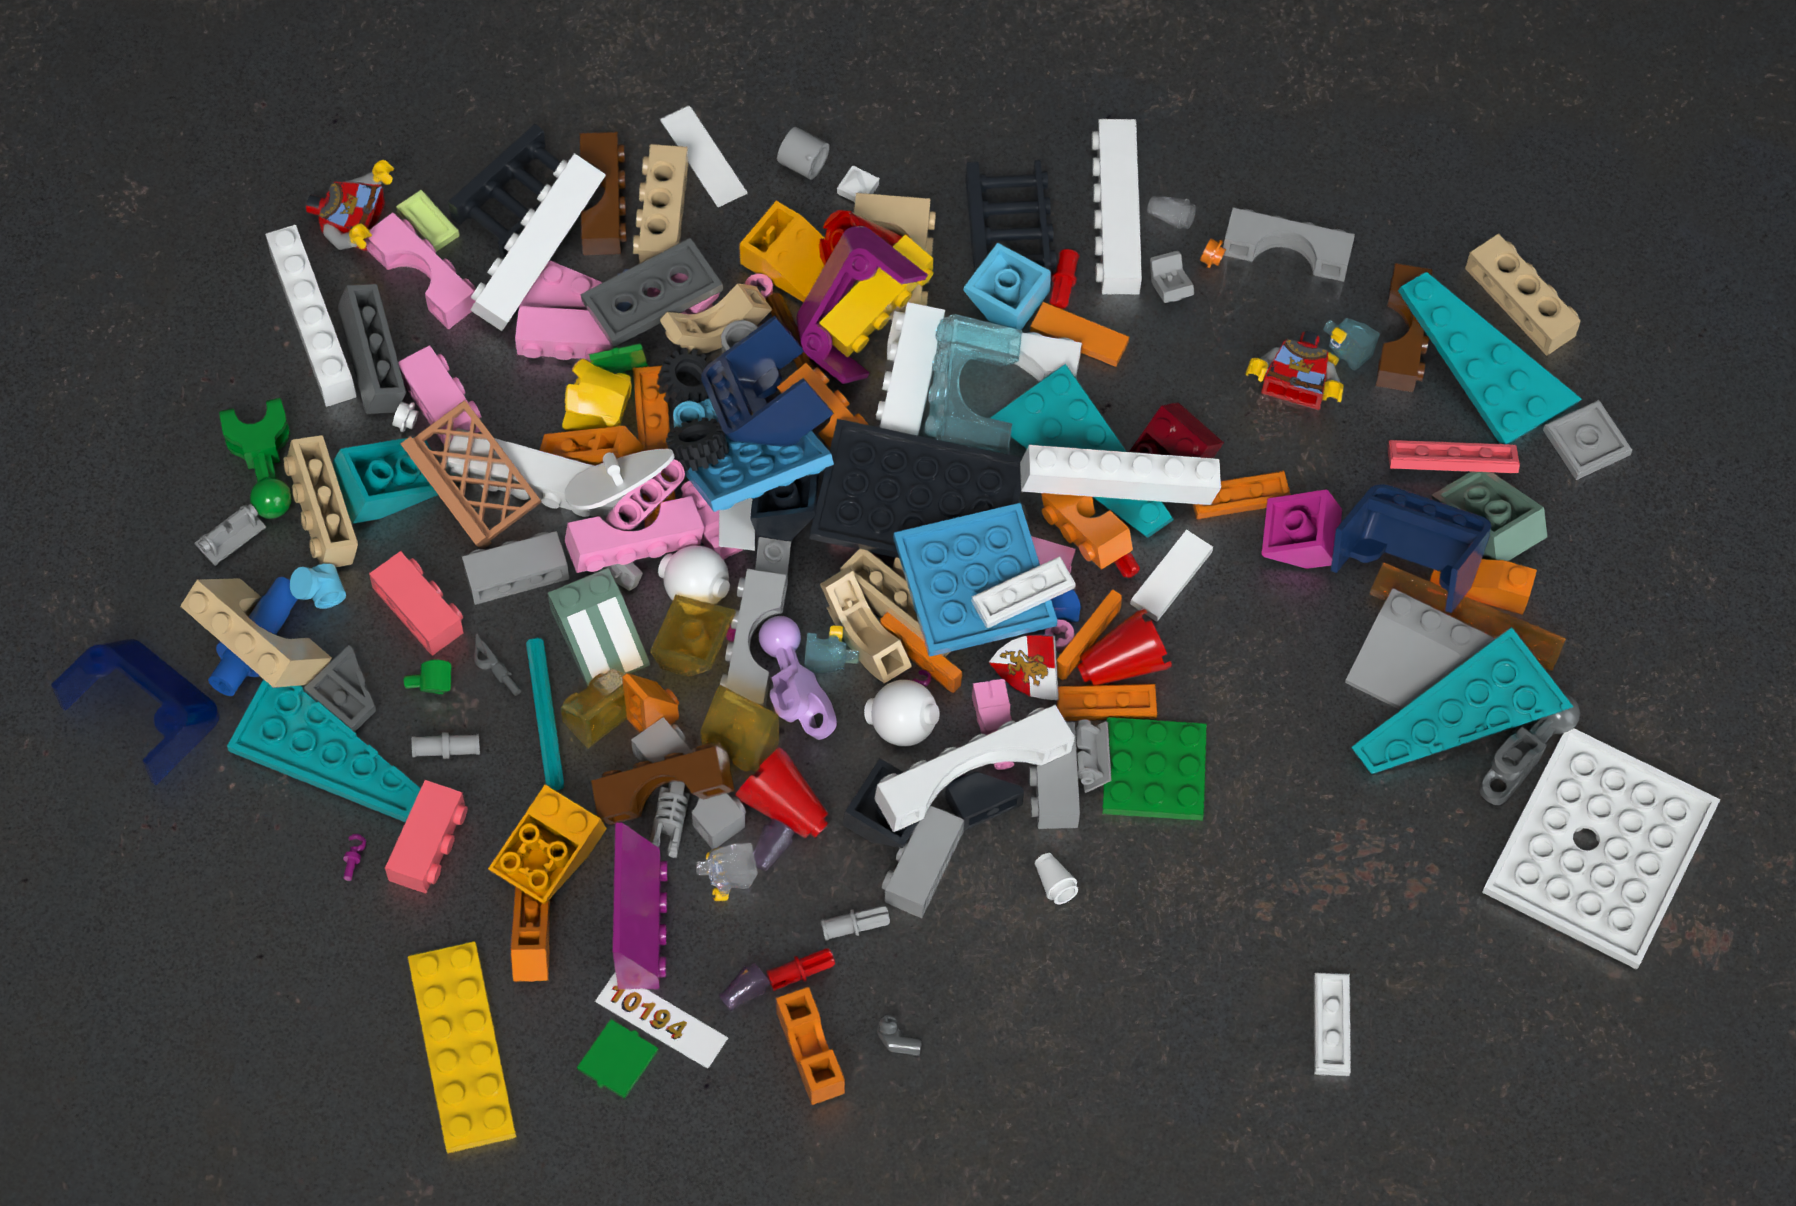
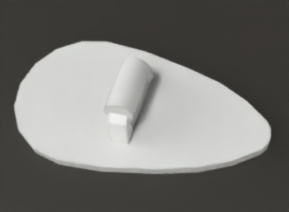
M671 449L647 450L617 459L613 453H606L603 456L604 463L588 468L569 482L565 489V500L572 508L579 510L603 506L622 497L656 476L671 463L675 455Z

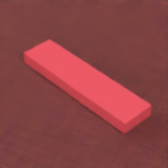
M1389 440L1388 442L1390 469L1519 472L1520 463L1516 445Z

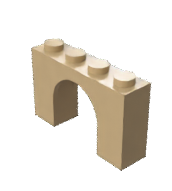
M856 193L855 214L901 236L906 234L932 257L933 238H928V230L935 229L936 212L930 211V199ZM856 280L855 283L853 284L852 288H853L860 280ZM918 285L911 292L912 297L908 302L927 306L928 291H923V286ZM907 304L902 308L897 306L889 314L891 316L890 320H893L894 311L905 312Z
M240 578L202 579L195 582L180 607L273 688L307 685L331 661L332 657L310 638H282L266 631L248 618L261 599V596Z

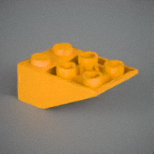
M776 200L739 244L740 264L756 274L768 276L774 285L804 302L824 268L820 258L819 241L820 238L825 239V237L804 217Z
M544 785L488 870L545 905L586 860L607 828L599 817L547 785Z

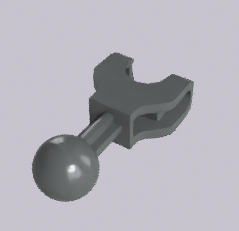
M1563 692L1573 705V708L1538 719V722L1529 732L1521 727L1516 734L1510 736L1498 749L1491 762V769L1485 775L1479 787L1481 796L1487 802L1494 805L1504 804L1539 762L1547 747L1545 744L1553 734H1563L1575 728L1580 718V708L1572 696ZM1495 779L1503 780L1506 790L1498 793L1494 792L1490 788V784Z

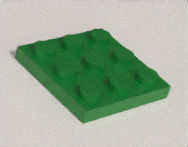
M1107 717L1111 781L1103 785L1102 814L1203 821L1207 724Z

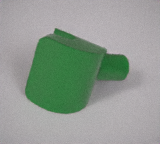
M429 660L422 663L420 674L406 675L404 677L405 688L420 687L422 692L436 694L450 691L451 663L444 660Z

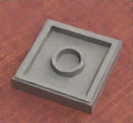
M1599 400L1547 423L1543 428L1544 433L1576 480L1626 458L1632 453V448Z

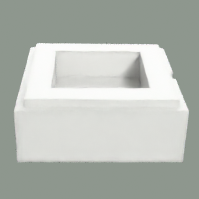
M852 165L837 187V194L855 202L856 193L873 194L879 185V178Z

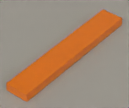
M662 366L633 368L638 440L644 446L643 451L668 449L666 442L667 435L670 432L668 403L664 400L666 393L660 395L658 391L660 385H657L658 374ZM661 473L664 480L671 482L668 475ZM675 490L663 502L675 500ZM643 494V500L650 502L649 497ZM660 505L644 519L645 528L649 527L657 519Z

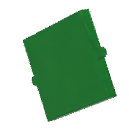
M641 344L589 354L593 365L613 374L624 373L637 367H648Z
M611 1019L579 1063L577 1070L595 1080L598 1087L602 1088L604 1086L625 1099L659 1049L638 1036L636 1030L631 1032Z

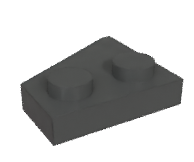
M350 645L304 687L305 693L316 702H320L354 732L376 712L354 650Z

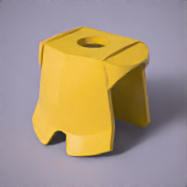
M584 358L577 361L572 368V371L578 376L575 385L568 384L566 386V413L562 427L565 430L578 431L621 426L631 395L632 384L630 376L624 373L613 374L593 365Z

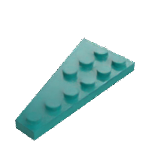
M1425 272L1399 288L1398 292L1500 444L1512 443L1582 400L1429 273Z
M1066 364L988 419L989 422L1026 449L1029 445L1127 452ZM1093 497L1147 538L1174 520L1161 501Z
M1511 627L1352 746L1351 749L1372 775L1571 709L1573 705Z
M263 679L227 745L228 751L405 823L421 789L399 769L391 766L373 747L365 744L358 738L353 730L320 702H316L305 693L300 685L273 688Z

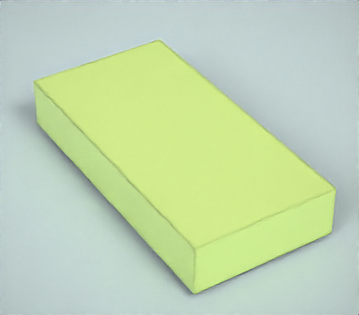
M422 190L396 206L397 212L401 217L413 226L415 232L422 240L427 239L436 252L459 237V231Z

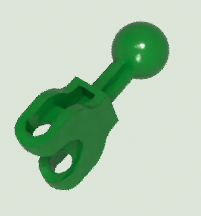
M281 398L267 400L266 415L255 424H245L239 421L233 408L219 411L222 432L228 450L235 456L243 458L247 463L248 469H255L257 483L253 486L250 493L251 505L256 509L258 515L264 518L275 519L281 517L289 510L292 502L290 488L284 481L276 478L274 464L280 462V450L287 444L290 438V430Z

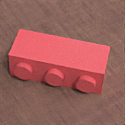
M400 551L369 573L372 588L433 656L463 634L461 623L463 615L453 603L448 605L444 601L441 589L433 580L428 582L422 576L423 570L417 561L413 558L408 560Z
M427 780L424 781L385 867L388 881L425 894L430 884H436L441 873V865H439L444 854L448 855L455 839L453 832L457 824H463L468 807L465 806L462 792Z

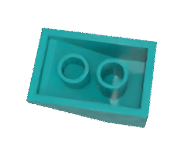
M407 438L342 448L337 453L332 465L352 524L384 518L438 495L402 447L401 443ZM425 440L424 443L431 450L427 440Z

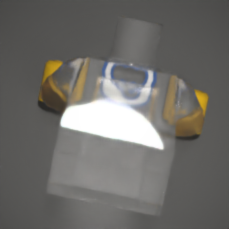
M752 843L715 847L706 854V862H697V875H709L710 884L716 886L712 891V894L715 895L714 901H727L732 887L749 889L757 876Z

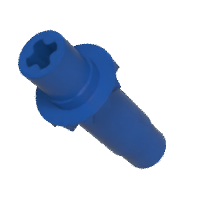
M277 577L267 593L261 597L248 616L258 626L274 635L278 633L290 615V610L298 600L291 593L290 580L284 577ZM221 641L217 644L216 651L221 661L208 681L218 692L227 696H233L246 677H259L260 675Z

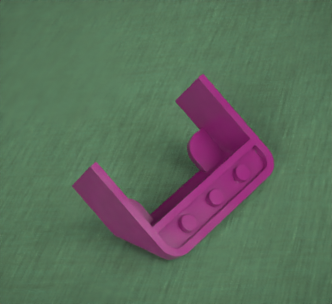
M865 226L850 227L843 233L796 317L800 341L805 354L843 384L868 378L870 372L851 357L847 358L832 345L830 333L819 322L844 298L856 280L862 281L872 278L878 268H881L901 285L923 281L928 276L927 273Z

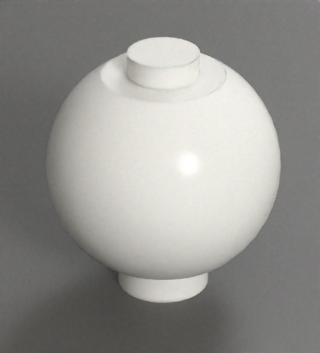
M699 545L688 546L680 549L674 555L671 553L665 555L660 562L658 574L664 579V586L668 596L674 603L684 609L700 611L711 608L724 598L729 591V573L726 563L717 552L708 547Z
M897 680L885 685L876 694L875 698H870L866 702L864 710L866 722L873 725L876 732L885 741L897 746H912L926 739L934 729L940 715L939 708L930 691L920 683L911 680Z

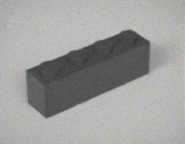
M377 284L347 285L338 304V310L365 413L396 412L406 394L378 286Z

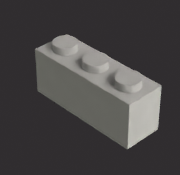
M557 531L551 533L541 532L529 539L518 542L507 541L499 547L488 550L478 549L472 551L469 555L462 556L465 574L475 605L569 579L568 565Z
M1075 722L1067 723L1075 737L1070 753L1044 765L1035 764V766H1029V785L1036 786V797H1031L1030 799L1031 817H1037L1038 829L1078 828L1080 807Z
M931 805L929 806L924 819L920 820L909 842H906L903 848H899L896 860L899 863L895 871L889 870L882 884V889L885 890V903L920 918L923 917L963 834L964 819Z

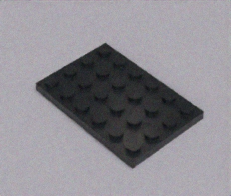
M837 419L829 451L834 465L825 468L809 539L899 558L893 539L894 532L1019 503L1021 494L1020 462L1022 458Z

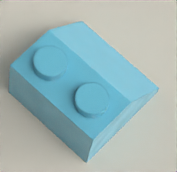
M997 243L964 286V292L989 322L998 327H1005L1012 331L1020 332L1050 292L1051 271Z

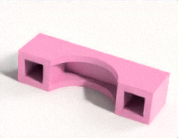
M391 213L369 230L372 236L365 238L367 250L387 270L397 267H412L424 272L430 278L431 282L425 293L428 310L448 330L472 312L470 309L474 305L475 300L471 296L476 290L474 285L466 278L462 280L456 274V270L451 262L446 258L442 260L427 239L421 240L416 235L413 226L406 219L401 220L394 213Z
M689 496L662 502L655 522L639 531L615 529L605 523L599 516L570 522L567 524L565 543L576 572H594L606 566L615 564L626 565L637 559L646 557L657 558L665 553L678 551L688 546H700L704 526L693 498Z

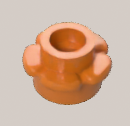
M1212 238L1209 240L1200 258L1201 262L1207 264V268H1210L1212 263L1217 266L1219 265L1226 251L1225 248L1221 247L1222 240L1220 242Z

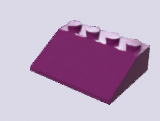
M615 823L613 958L618 989H659L660 977H666V957H660V945L667 944L666 924H660L661 913H667V893H661V881H667L668 878L667 861H661L660 849L624 823Z

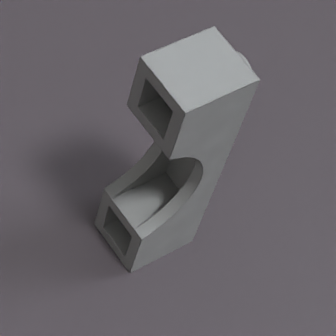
M1232 208L1223 248L1226 249L1224 256L1253 262L1261 252L1267 249L1286 247L1296 250L1308 260L1313 275L1344 282L1355 234L1347 233L1341 229L1332 230L1319 227L1309 222L1291 221L1281 216L1259 214L1249 209Z
M747 569L746 578L740 577L737 597H742L740 610L734 609L731 629H736L734 642L729 641L727 645L725 661H730L728 674H722L719 691L724 694L725 702L728 704L759 709L766 708L771 676L767 670L759 666L753 659L750 644L755 629L762 621L783 613L788 585L786 575Z
M664 717L631 739L633 754L640 762L651 761L656 763L663 761L664 756L671 753H683L685 755L695 752V748L691 750L684 742L685 736L676 724L670 725ZM727 793L704 800L699 798L696 807L692 811L693 827L714 850L745 828L746 810L737 797L731 798Z

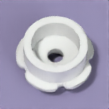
M401 402L397 408L393 419V426L400 428L401 432H404L406 428L413 429L419 411L414 410V402L410 404Z

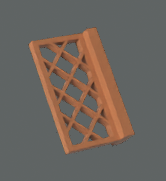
M466 400L416 437L412 438L410 436L401 443L404 450L479 549H485L491 544L493 538L542 502ZM466 411L471 418L470 432L453 431L454 419ZM448 424L447 430L442 429L444 426ZM476 426L482 434L475 433ZM434 434L446 435L443 452L430 450L424 441ZM451 436L468 438L466 455L449 453ZM474 438L488 440L490 443L488 457L471 455ZM495 451L497 452V454L500 456L501 459H496V458H494V452H495ZM435 456H437V457H442V463H441V464L439 463V461L436 459ZM448 458L465 460L462 477L447 474ZM470 461L487 463L485 480L468 478ZM493 464L506 465L509 468L507 483L490 481ZM513 476H515L520 484L513 483ZM453 481L461 482L460 490ZM467 483L484 485L481 502L468 501L465 498ZM489 486L506 488L504 505L486 503ZM511 489L525 490L531 500L521 507L509 506ZM472 506L480 507L479 515ZM485 508L503 510L501 522L489 530L483 522ZM508 511H514L507 517Z

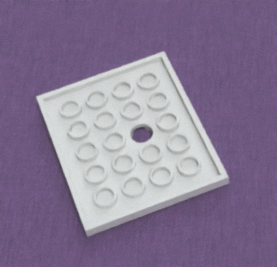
M1573 728L1563 733L1482 893L1638 969L1720 799ZM1583 828L1592 830L1596 834L1598 846L1589 851L1578 848L1573 841L1574 832L1581 831Z

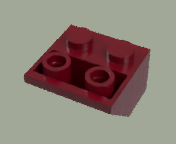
M1177 402L1161 405L1129 452L1213 459L1224 442Z

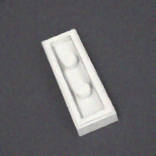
M1186 530L1133 596L1130 604L1138 610L1144 607L1147 611L1146 615L1157 622L1210 556L1213 546Z
M1057 557L972 596L971 601L987 629L1074 589L1076 584L1061 557Z
M1315 973L1314 1074L1349 1076L1351 1072L1349 974Z

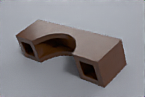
M617 132L580 133V157L606 174L599 184L605 191L602 199L594 207L581 212L583 255L621 254V242L627 241L626 223H620V215H626L625 197H620V189H625V170H619V163H625L624 144H618Z
M1395 263L1387 306L1403 317L1407 324L1408 332L1396 341L1383 344L1376 379L1377 387L1413 392L1416 381L1423 380L1425 363L1420 362V356L1427 352L1429 337L1423 335L1424 329L1398 290L1401 286L1425 272L1432 276V269Z
M704 744L696 747L695 752L685 755L683 753H671L664 756L663 761L656 763L644 761L634 764L631 770L604 772L602 778L591 780L597 817L609 825L639 818L642 816L643 807L649 795L659 786L669 782H683L692 794L703 800L734 792L728 753L714 744Z

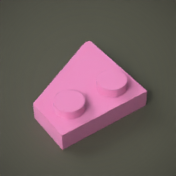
M549 260L519 306L587 310L581 301V294L602 284V282Z

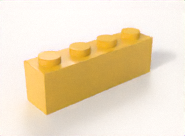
M906 234L893 248L927 273V278L923 281L901 285L881 268H878L872 278L859 281L819 322L830 333L832 345L847 358L854 351L856 353L860 352L868 343V336L875 329L881 330L890 320L891 316L889 314L897 306L899 308L904 307L912 297L911 292L918 285L924 286L934 273L932 271L933 258Z

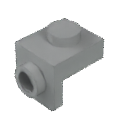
M1179 251L1162 254L1150 259L1152 285L1164 303L1179 301L1194 295L1193 284L1183 270L1182 256Z

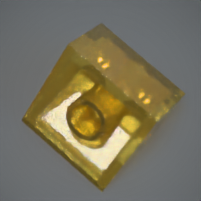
M675 594L650 652L662 670L689 677L709 671L713 666L736 612L734 609Z
M613 668L605 674L600 673L595 676L586 689L579 694L574 693L564 701L562 707H560L562 721L587 749L627 719L622 680L625 674Z
M720 685L716 690L701 728L702 745L714 744L726 751L729 759L741 770L756 772L779 744L778 715Z

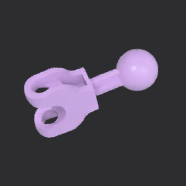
M785 616L772 617L762 625L759 631V642L762 649L768 655L777 658L781 670L771 677L774 687L770 691V698L775 712L779 717L790 723L799 719L807 734L817 740L824 739L837 726L832 703L818 684L815 674L798 662L795 653L801 641L798 625L792 619ZM818 713L823 715V724L820 728H817L814 715Z

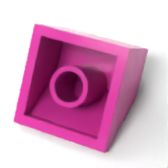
M1328 490L1268 498L1262 555L1266 558L1306 569L1331 566L1336 528L1341 523L1342 508Z

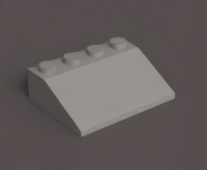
M1393 588L1380 610L1345 683L1402 710L1496 638Z

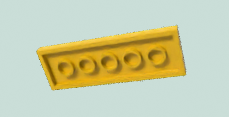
M475 941L408 956L447 1153L516 1138Z

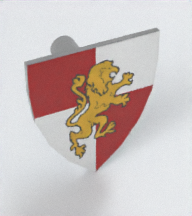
M1036 634L1016 638L1001 647L989 661L998 675L1016 690L1040 699L1059 700L1056 659L1060 655L1056 651L1054 635Z

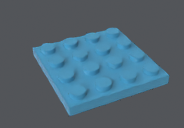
M812 431L804 435L795 445L787 447L734 442L725 434L729 447L728 454H725L726 457L723 460L718 459L719 463L716 465L708 464L709 468L703 469V466L698 467V471H692V468H689L688 471H685V475L713 512L729 509L734 504L748 498H757L763 495L764 492L778 486H787L793 483L794 480L806 475L820 473L824 468L834 465L829 450Z
M1021 503L894 532L893 539L929 657L1057 626L1058 621L1051 599L987 629L971 601L972 596L1040 566Z

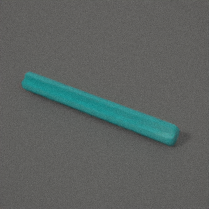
M542 638L529 639L526 642L545 781L546 785L553 790H561L564 788V779L544 640Z

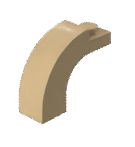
M737 283L713 307L691 315L666 312L660 319V322L666 329V336L671 342L680 345L682 348H687L688 354L691 353L692 349L698 350L697 355L722 348L721 335L728 324L734 321L745 320L758 325L772 309L756 286Z
M845 568L820 584L829 603L827 610L834 624L843 627V639L872 675L886 683L912 667L900 639L890 634L871 611L852 570Z

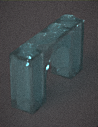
M956 314L941 319L935 332L937 349L932 361V370L934 371L933 385L928 394L930 412L925 423L927 438L1009 455L1012 423L982 417L970 410L961 396L959 377L963 366L968 360H976L1001 367L1019 362L1022 330Z

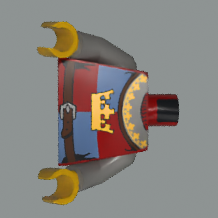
M378 161L374 165L372 172L362 177L343 182H333L329 187L326 198L315 195L308 197L306 212L319 215L321 232L337 249L343 250L356 247L368 251L365 238L372 236L369 230L377 225L385 204L381 184L383 182L389 185L392 182V176L388 173L393 171L394 167L387 161Z
M1304 331L1299 342L1286 339L1281 347H1274L1260 358L1250 359L1245 375L1254 374L1259 377L1258 381L1263 382L1264 379L1262 394L1317 410L1320 409L1322 400H1326L1327 397L1336 398L1337 402L1342 400L1344 385L1338 378L1334 364L1328 361V351L1317 347L1320 338L1314 332Z

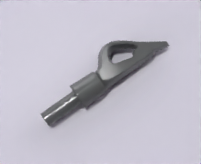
M476 633L475 664L481 669H491L499 682H504L515 696L520 694L521 689L512 680V673L498 660L484 641L480 639L478 633ZM479 651L486 655L487 660L482 661L479 659Z

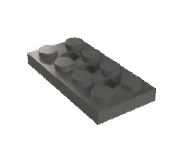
M689 238L582 293L581 301L614 348L660 324V319L666 312L681 313L723 291V284L695 243ZM678 273L685 274L688 277L683 283H675L671 280L672 276ZM648 288H657L661 291L656 297L644 295V291ZM621 302H629L633 305L632 309L626 312L619 311L616 306Z

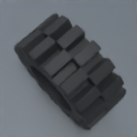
M682 348L680 354L677 350L673 351L671 356L668 355L658 374L657 385H660L658 391L660 395L666 393L664 400L668 403L672 399L674 401L672 406L675 408L682 402L693 401L699 403L709 398L701 380V375L712 360L706 362L707 355L704 353L701 357L697 356L698 350L692 349L690 354H688L687 348ZM678 372L690 373L697 378L699 385L696 387L686 386L677 379L676 374Z
M696 418L692 419V423L689 424L683 422L681 423V428L678 426L674 427L673 432H669L668 438H666L668 449L673 451L674 459L682 464L684 471H688L689 468H692V471H698V467L703 466V469L709 468L708 464L716 465L719 463L718 459L723 460L726 457L725 454L729 452L725 433L720 423L713 418L710 421L708 418H702L701 421H698Z

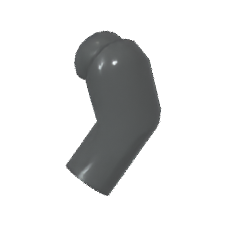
M886 1015L880 1018L879 1024L876 1027L877 1035L890 1052L920 1056L922 1039L903 1036L897 1027L895 1017Z

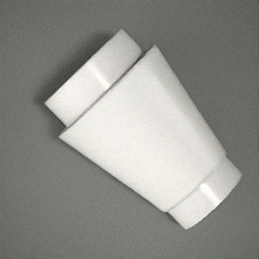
M1051 853L1043 854L1037 858L1035 866L1048 899L1053 900L1056 904H1064L1074 898L1078 892L1077 880Z

